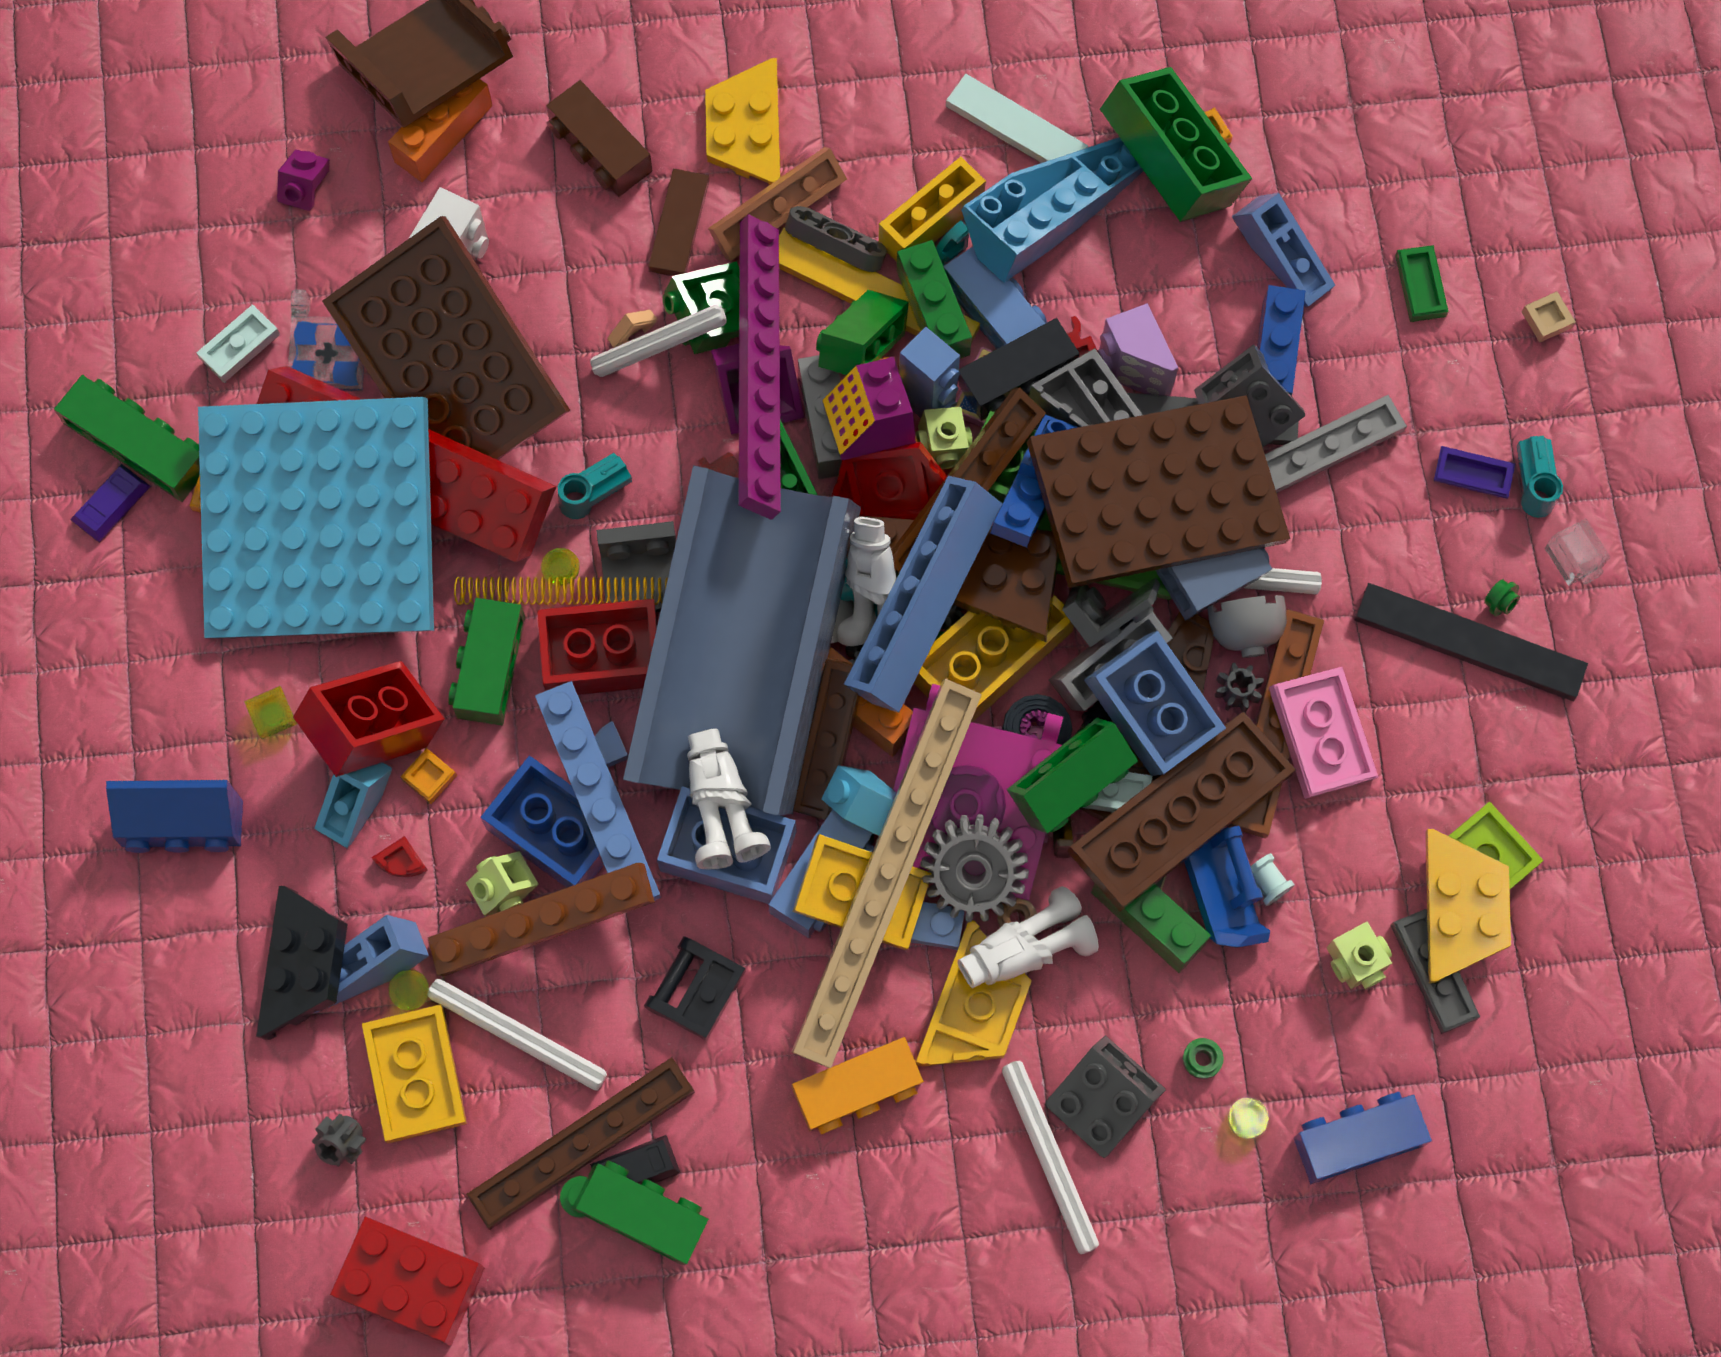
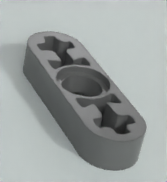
M796 206L790 209L785 224V229L790 235L864 271L877 272L881 270L887 254V249L882 243L810 208Z

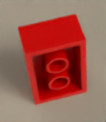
M654 599L537 610L542 681L545 691L572 681L577 695L644 688L658 625Z
M402 660L310 687L293 716L335 777L427 748L445 720Z
M365 1216L330 1295L338 1300L452 1346L485 1268L478 1262Z

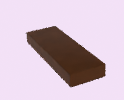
M673 168L648 265L649 272L668 276L687 273L709 185V175Z

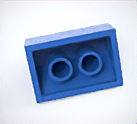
M228 780L106 781L113 838L122 847H125V850L128 852L145 853L149 852L150 847H165L166 851L177 853L188 852L189 847H204L206 851L226 852L229 850V846H241L243 800Z

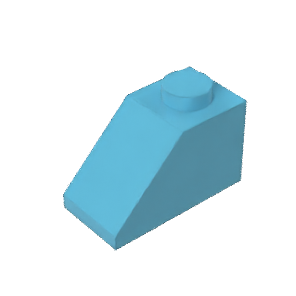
M381 762L335 777L333 774L314 829L348 848L382 799L392 768Z
M838 765L821 800L845 820L879 836L896 792L871 771Z

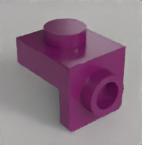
M295 149L278 170L277 201L310 211L314 207L315 189L329 172L330 159L317 156L310 151Z

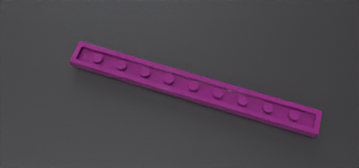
M748 214L740 222L739 506L772 520L781 512L779 229L773 227L768 222L761 221Z

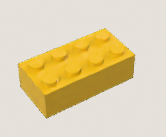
M1054 594L1047 642L1034 638L1032 633L1016 627L1014 630L1004 626L1000 620L983 613L977 615L968 611L933 643L914 684L927 698L929 697L932 684L941 685L942 680L945 678L982 694L971 722H974L1072 633L1074 625L1062 611L1064 604Z

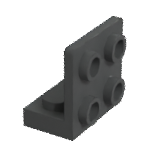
M1254 344L1194 389L1198 404L1247 395L1262 447L1269 444L1305 417L1304 409L1271 375L1263 353Z
M674 522L596 530L602 563L605 601H607L608 577H610L611 603L614 602L615 577L618 580V602H621L622 577L625 578V601L629 600L630 577H632V601L637 598V577H639L640 582L639 600L644 599V577L647 579L646 598L651 599V578L653 577V596L655 603H657L659 597L658 578L661 577V599L663 602L665 580L669 576L676 544ZM659 601L658 605H655L656 612H661L662 604Z
M1157 578L1152 579L1107 611L1104 608L1106 602L1095 587L1089 588L1087 584L1076 586L1071 589L1062 611L1090 647L1099 641L1106 644L1122 632L1120 628L1131 619L1134 623H1137L1154 610L1152 605L1157 600L1156 596L1160 582Z
M1105 1035L1087 1052L1048 1098L1045 1106L1101 1157L1105 1158L1166 1089Z

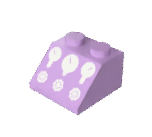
M1148 303L1107 318L1103 334L1100 335V348L1097 351L1119 383L1144 394L1171 396L1178 366Z

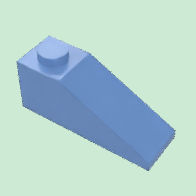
M1279 193L1260 195L1232 216L1250 247L1285 286L1292 289L1306 290L1305 307L1310 306L1335 286L1332 278Z
M385 915L346 943L337 1002L333 1005L396 979L426 959L429 954L416 922Z

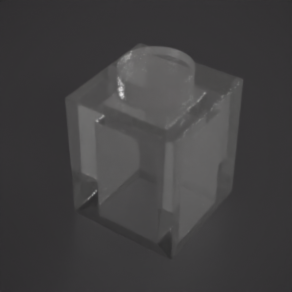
M1587 519L1554 534L1545 547V550L1568 586L1580 580L1583 584L1595 580L1604 573L1602 567L1610 558L1609 553Z

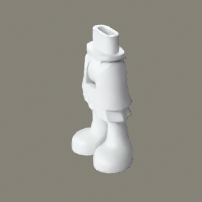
M858 517L854 520L855 532L850 535L847 568L845 571V576L847 577L846 584L853 589L854 611L853 615L844 619L837 628V640L846 646H857L865 643L877 619L873 602L877 604L879 615L897 579L893 554L889 546L891 543L890 537L885 534L884 522L882 520L868 517Z
M709 729L689 735L688 741L691 751L687 753V757L689 760L690 797L693 798L692 804L699 807L706 837V845L700 847L695 854L697 867L709 870L726 868L733 864L732 854L721 822L719 807L726 809L737 861L743 863L763 856L771 849L770 841L764 833L753 832L749 825L745 809L749 808L752 803L746 798L748 792L742 784L735 762L728 752L727 744L721 742L719 730Z
M1064 886L1053 890L1048 898V907L1020 923L1017 921L1004 923L979 945L972 946L970 954L957 961L958 967L969 986L974 988L984 982L987 985H992L997 981H1005L1029 971L1040 970L1043 964H1053L1052 954L1072 947L1076 953L1082 956H1090L1096 953L1099 944L1094 925L1087 915L1076 919L1081 913L1082 906L1075 894ZM1076 919L1068 926L1041 940L1034 937L1051 926Z

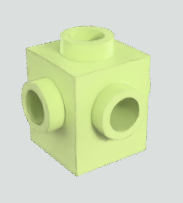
M951 407L924 410L918 425L919 431L916 432L917 441L925 446L941 469L954 468L972 444L970 427H965L962 408Z
M520 851L485 859L477 865L476 869L478 872L466 882L484 916L523 904L522 900L539 885Z
M1368 921L1333 939L1327 947L1333 959L1331 961L1333 972L1342 983L1346 981L1350 989L1360 984L1365 989L1378 984L1386 978L1383 972L1392 964L1390 960L1392 953L1387 942L1380 935L1376 937Z

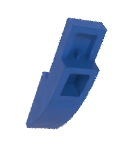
M1045 414L1034 436L1078 427ZM1027 449L1021 461L1018 474L993 522L990 532L1024 547L1028 546L1033 534L1036 533L1046 511L1029 449Z

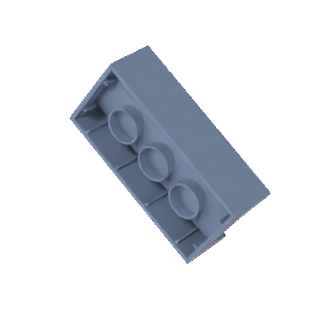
M693 465L623 780L681 790L682 786L690 788L687 753L691 749L688 736L709 729H718L721 742L727 744L728 752L733 758L742 784L748 792L746 798L752 803L750 807L774 815L793 814L811 722L846 578L845 571L847 568L850 535L855 532L854 520L860 515V506L848 498L834 495L833 497L813 495L781 488V512L770 520L739 506V478Z

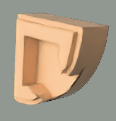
M651 310L627 313L607 339L615 348L629 342L628 338L641 328L646 333L658 319Z

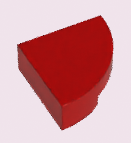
M405 836L371 857L380 869L397 877H413L428 871Z

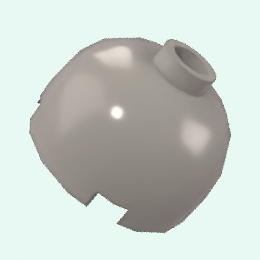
M1275 595L1276 603H1266L1265 596L1226 601L1221 603L1222 611L1218 612L1213 605L1209 606L1207 611L1213 636L1227 650L1241 651L1242 658L1265 655L1264 648L1275 644L1280 639L1287 624L1284 596Z

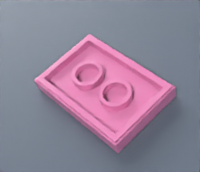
M1343 667L1278 683L1269 687L1305 799L1379 778Z

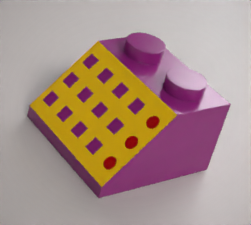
M894 357L856 365L822 400L841 460L916 443L913 411Z

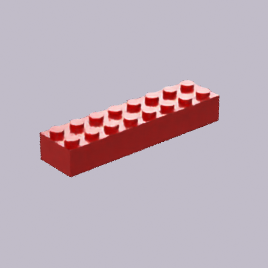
M283 366L268 369L257 404L360 400V398L291 367ZM428 429L431 524L514 562L531 556L557 486Z

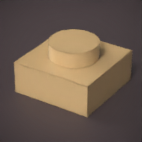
M1558 292L1525 305L1522 310V314L1539 342L1572 329L1575 324L1574 318Z

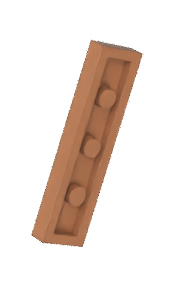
M824 147L710 226L708 230L725 259L732 261L740 255V222L748 214L761 221L770 223L775 228H779L786 223L791 208L796 206L809 207L846 181L847 178L832 150Z

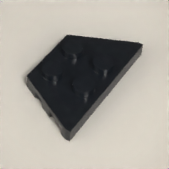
M279 886L256 1033V1037L265 1040L277 1037L276 1031L286 1025H298L309 1019L312 1013L323 1011L337 1002L348 926L346 922L329 914L316 903L305 899L298 892L286 886Z

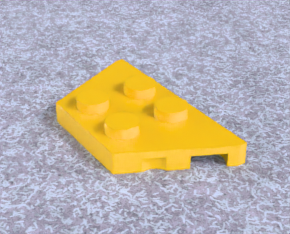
M770 58L705 90L707 162L721 168H730L736 174L747 179L753 176L769 183V185L780 178L777 58Z
M1427 829L1425 836L1429 983H1436L1511 946L1509 866L1435 829Z
M973 920L967 923L917 1057L916 1065L918 1066L1004 1058L1032 980L1024 973L1005 981H997L992 985H987L984 982L974 988L969 986L958 967L957 961L969 955L972 946L979 945L987 938L979 929L980 926Z

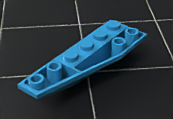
M1120 137L1009 174L965 204L961 210L977 259L1005 283L1080 228L1143 172V169L1131 155Z

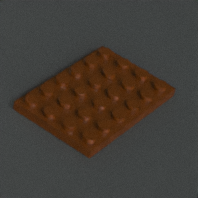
M440 216L322 300L384 398H428V429L499 460L571 411L446 216Z
M1247 395L1031 436L1027 441L1068 588L1285 544L1290 539Z

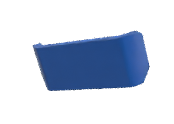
M1240 826L1226 827L1184 861L1206 931L1211 935L1210 939L1218 945L1231 947L1269 942L1270 930L1259 923L1253 903L1263 899L1261 889L1257 888L1241 839L1243 834Z

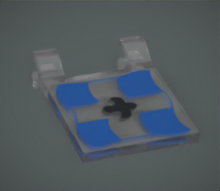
M293 290L291 292V330L288 367L342 391H363L364 365L333 317L309 316L311 300L306 290Z

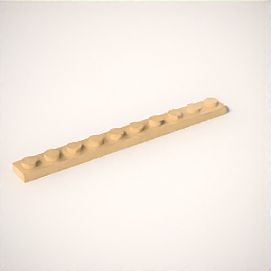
M946 678L942 680L791 1051L792 1053L831 1068L982 694Z

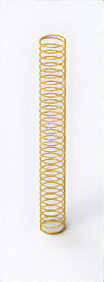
M457 577L454 584L456 604L461 605L464 602L468 605L471 602L474 605L472 601V577H469L468 580L470 598L468 603L464 600L466 593L465 578L462 577L460 579ZM477 577L475 581V591L477 598H479L480 595L479 577ZM484 577L482 586L483 596L486 599L487 578ZM491 577V579H490V595H491V600H493L494 590H495V582H494V578ZM498 577L497 580L498 601H501V577ZM506 577L504 582L505 602L509 603V579ZM515 577L512 578V596H513V600H512L511 603L515 602V604H520V603L522 602L524 605H526V604L528 603V601H529V603H530L531 605H534L535 602H536L538 605H541L542 602H544L545 605H548V604L550 603V601H551V603H552L553 605H555V604L557 603V601H558V603H559L560 605H563L564 602H566L567 605H570L571 602H573L575 605H577V604L579 603V601H580V603H581L582 605H584V604L586 603V601H587V603H588L589 605H592L593 602H595V604H600L601 601H602V603H604L603 598H602V595H603V578H602V577H600V580H599V591H600V600H599V603H597L596 600H595V593H596V579H595V577L592 578V594H593V599H592V602H591V603H589V600H588V590H589L588 577L585 578V596H586V598H585V602H584V603H582L581 598H580V596H581V578H580V577H578V580H577V590H578V601H577V603H575V602H574V599H573V595H574V578H573V577H571V579H570L571 600H570L569 603H567V600H566V593H567V579H566V577L563 578V596H564V599H563V602H562V603H560V601H559V590H560L559 577H557V578H556V581H555V590H556V597H557L555 603H553V602H552V599H551V596H552V578H551V577H549V579H548V593H549V601H548V603H546L545 600H544V595H545V579H544V577L541 578V595H542V600H541L540 603H538V601H537V593H538V579H537V577L534 578V584H533V587H534V596H535V599H534V602H533V603H531V601H530V591H531V581H530V577H527V580H526V592H527V602H526V603H524L523 600H522V597H523V588H524V586H523V578L520 577V579H519V594H520V601H519V603H516V600H515V595H516V579H515ZM610 577L607 578V596H608V597H607L606 603H608V601H609V603H611V601H610ZM615 577V578H614V594H615L614 602H618V600H617L618 580H617V577ZM622 577V580H621V591H622V599H621V602L625 601V598H624V593H625V578H624V577ZM632 577L629 578L628 601H632ZM639 577L636 578V600H639ZM644 577V580H643L644 599H647V598H646V592H647V579H646V577ZM652 577L651 599H654V578ZM661 577L658 578L659 597L655 605H658L659 601L661 604L663 603L661 599ZM666 577V580H665V589H666L668 577ZM457 579L460 581L461 591L459 603L456 597Z

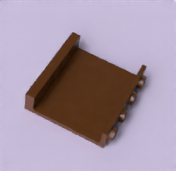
M428 0L356 47L339 30H335L325 37L339 65L403 128L513 57L507 44L511 41V38L506 28L499 21L494 23L483 6L477 8L473 0Z

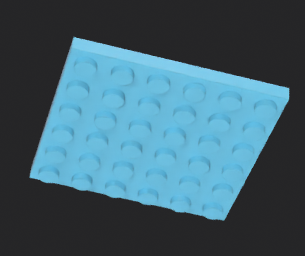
M406 397L198 407L204 638L434 631L428 398Z

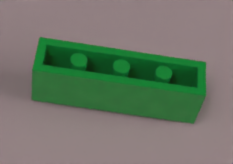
M81 375L54 408L63 424L183 502L196 486L200 475L199 444L188 437L184 441L174 435L175 430L160 418L152 421L144 415L145 410L133 400L127 398L123 402L114 396L116 393L114 389L101 379L93 382L84 375Z

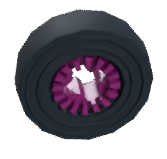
M1036 694L1025 696L1012 704L1005 714L1002 730L1038 739L1035 734L1029 735L1027 733L1031 728V722H1036L1038 726H1044L1047 713L1063 716L1057 744L1063 745L1071 739L1073 728L1070 715L1061 703L1052 697Z

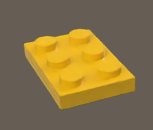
M821 834L817 835L792 912L842 928L872 852ZM912 866L882 943L903 950L909 948L929 885L923 882V876L931 875L932 873Z
M441 1004L362 1023L384 1139L387 1144L467 1124L444 1010Z

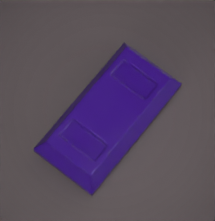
M1441 446L1433 481L1508 499L1515 463Z
M121 464L70 520L96 541L100 542L150 488V485Z

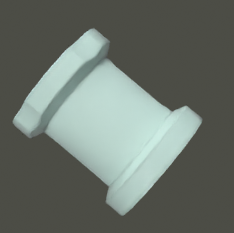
M1271 853L1262 857L1251 866L1257 888L1261 889L1265 897L1263 902L1266 906L1280 899L1295 886L1292 880L1287 881L1273 863L1275 858Z

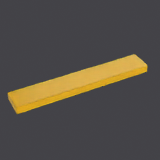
M785 228L780 233L779 269L850 304L859 299L867 290L908 301L901 284L877 272L864 271L793 237ZM909 303L906 331L917 336L921 330ZM963 315L973 341L980 329V323Z

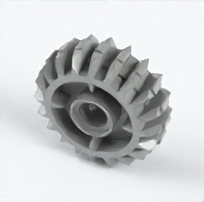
M982 814L977 815L975 825H970L967 815H962L960 817V828H957L953 821L948 820L945 823L947 834L936 829L933 832V838L936 843H926L924 851L930 856L923 857L920 864L921 867L929 870L927 872L932 873L931 875L923 876L924 883H934L927 889L928 897L941 895L937 902V907L943 909L948 904H951L950 916L952 918H956L959 911L964 910L966 911L965 919L968 922L973 920L974 912H980L982 921H988L989 909L991 908L996 915H1003L1004 907L1002 902L1011 907L1016 904V898L1013 893L1023 894L1025 885L1019 880L1027 879L1029 874L1028 869L1021 867V865L1028 862V855L1026 853H1016L1022 847L1023 842L1021 839H1014L1008 842L1013 829L1008 826L999 833L997 831L999 825L997 818H993L989 827L984 826V816ZM975 860L981 862L986 870L981 875L974 876L966 872L964 865L969 861Z

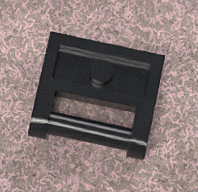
M683 936L677 947L680 950L655 995L648 997L644 1007L707 1041L745 974L746 969L700 943ZM693 958L703 961L678 1007L675 1008L668 1004Z

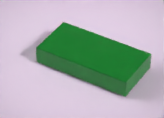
M1434 245L1397 250L1395 258L1410 322L1447 317L1449 310Z

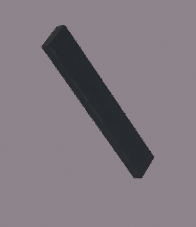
M1368 583L1354 621L1573 702L1578 696L1588 663L1371 583Z

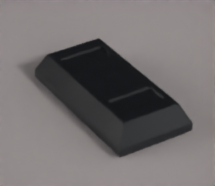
M667 1135L590 1164L592 1168L593 1165L598 1163L604 1166L607 1160L614 1162L629 1170L627 1178L639 1184L642 1183L643 1179L657 1183L681 1173Z

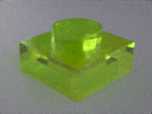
M281 686L244 701L261 740L297 724Z

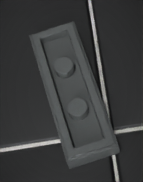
M1427 909L1393 922L1391 924L1392 930L1441 1034L1479 1019L1480 1015L1459 971L1436 983H1429Z

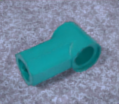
M1531 436L1526 440L1519 441L1517 444L1523 486L1521 506L1528 515L1542 518L1548 516L1554 509L1563 492V484L1556 473L1551 440L1546 439L1544 436ZM1535 491H1542L1549 498H1542Z
M612 453L581 473L565 475L558 484V502L561 513L570 519L584 518L590 513L595 504L630 484L632 477L620 456ZM573 492H579L584 495L582 499L572 501L566 496Z

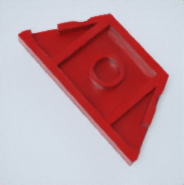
M916 442L842 460L838 479L831 497L834 495L850 499L861 507L860 516L915 520L947 475L921 442Z

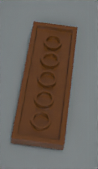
M1244 711L1226 724V729L1168 772L1154 780L1069 847L1067 852L1119 912L1134 902L1295 772L1296 769Z

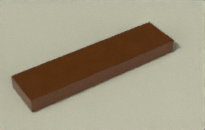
M827 658L825 661L793 808L794 812L826 820L832 811V808L821 798L837 766H844L860 698V695L844 685L854 664L832 658Z

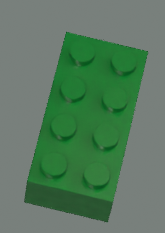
M1172 67L1119 80L1100 108V111L1111 127L1118 134L1180 222L1232 206L1252 180L1250 174Z

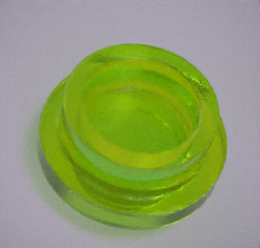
M556 548L544 556L541 570L547 581L551 577L552 584L555 585L556 578L559 577L560 586H563L564 577L567 579V584H570L571 577L574 580L577 578L580 564L577 556L571 550Z
M404 970L397 973L389 984L390 999L400 1009H417L428 998L429 983L425 976L416 970Z
M1254 1098L1239 1099L1231 1106L1228 1112V1124L1231 1130L1237 1136L1244 1139H1253L1260 1136L1266 1130L1269 1123V1114L1266 1107Z

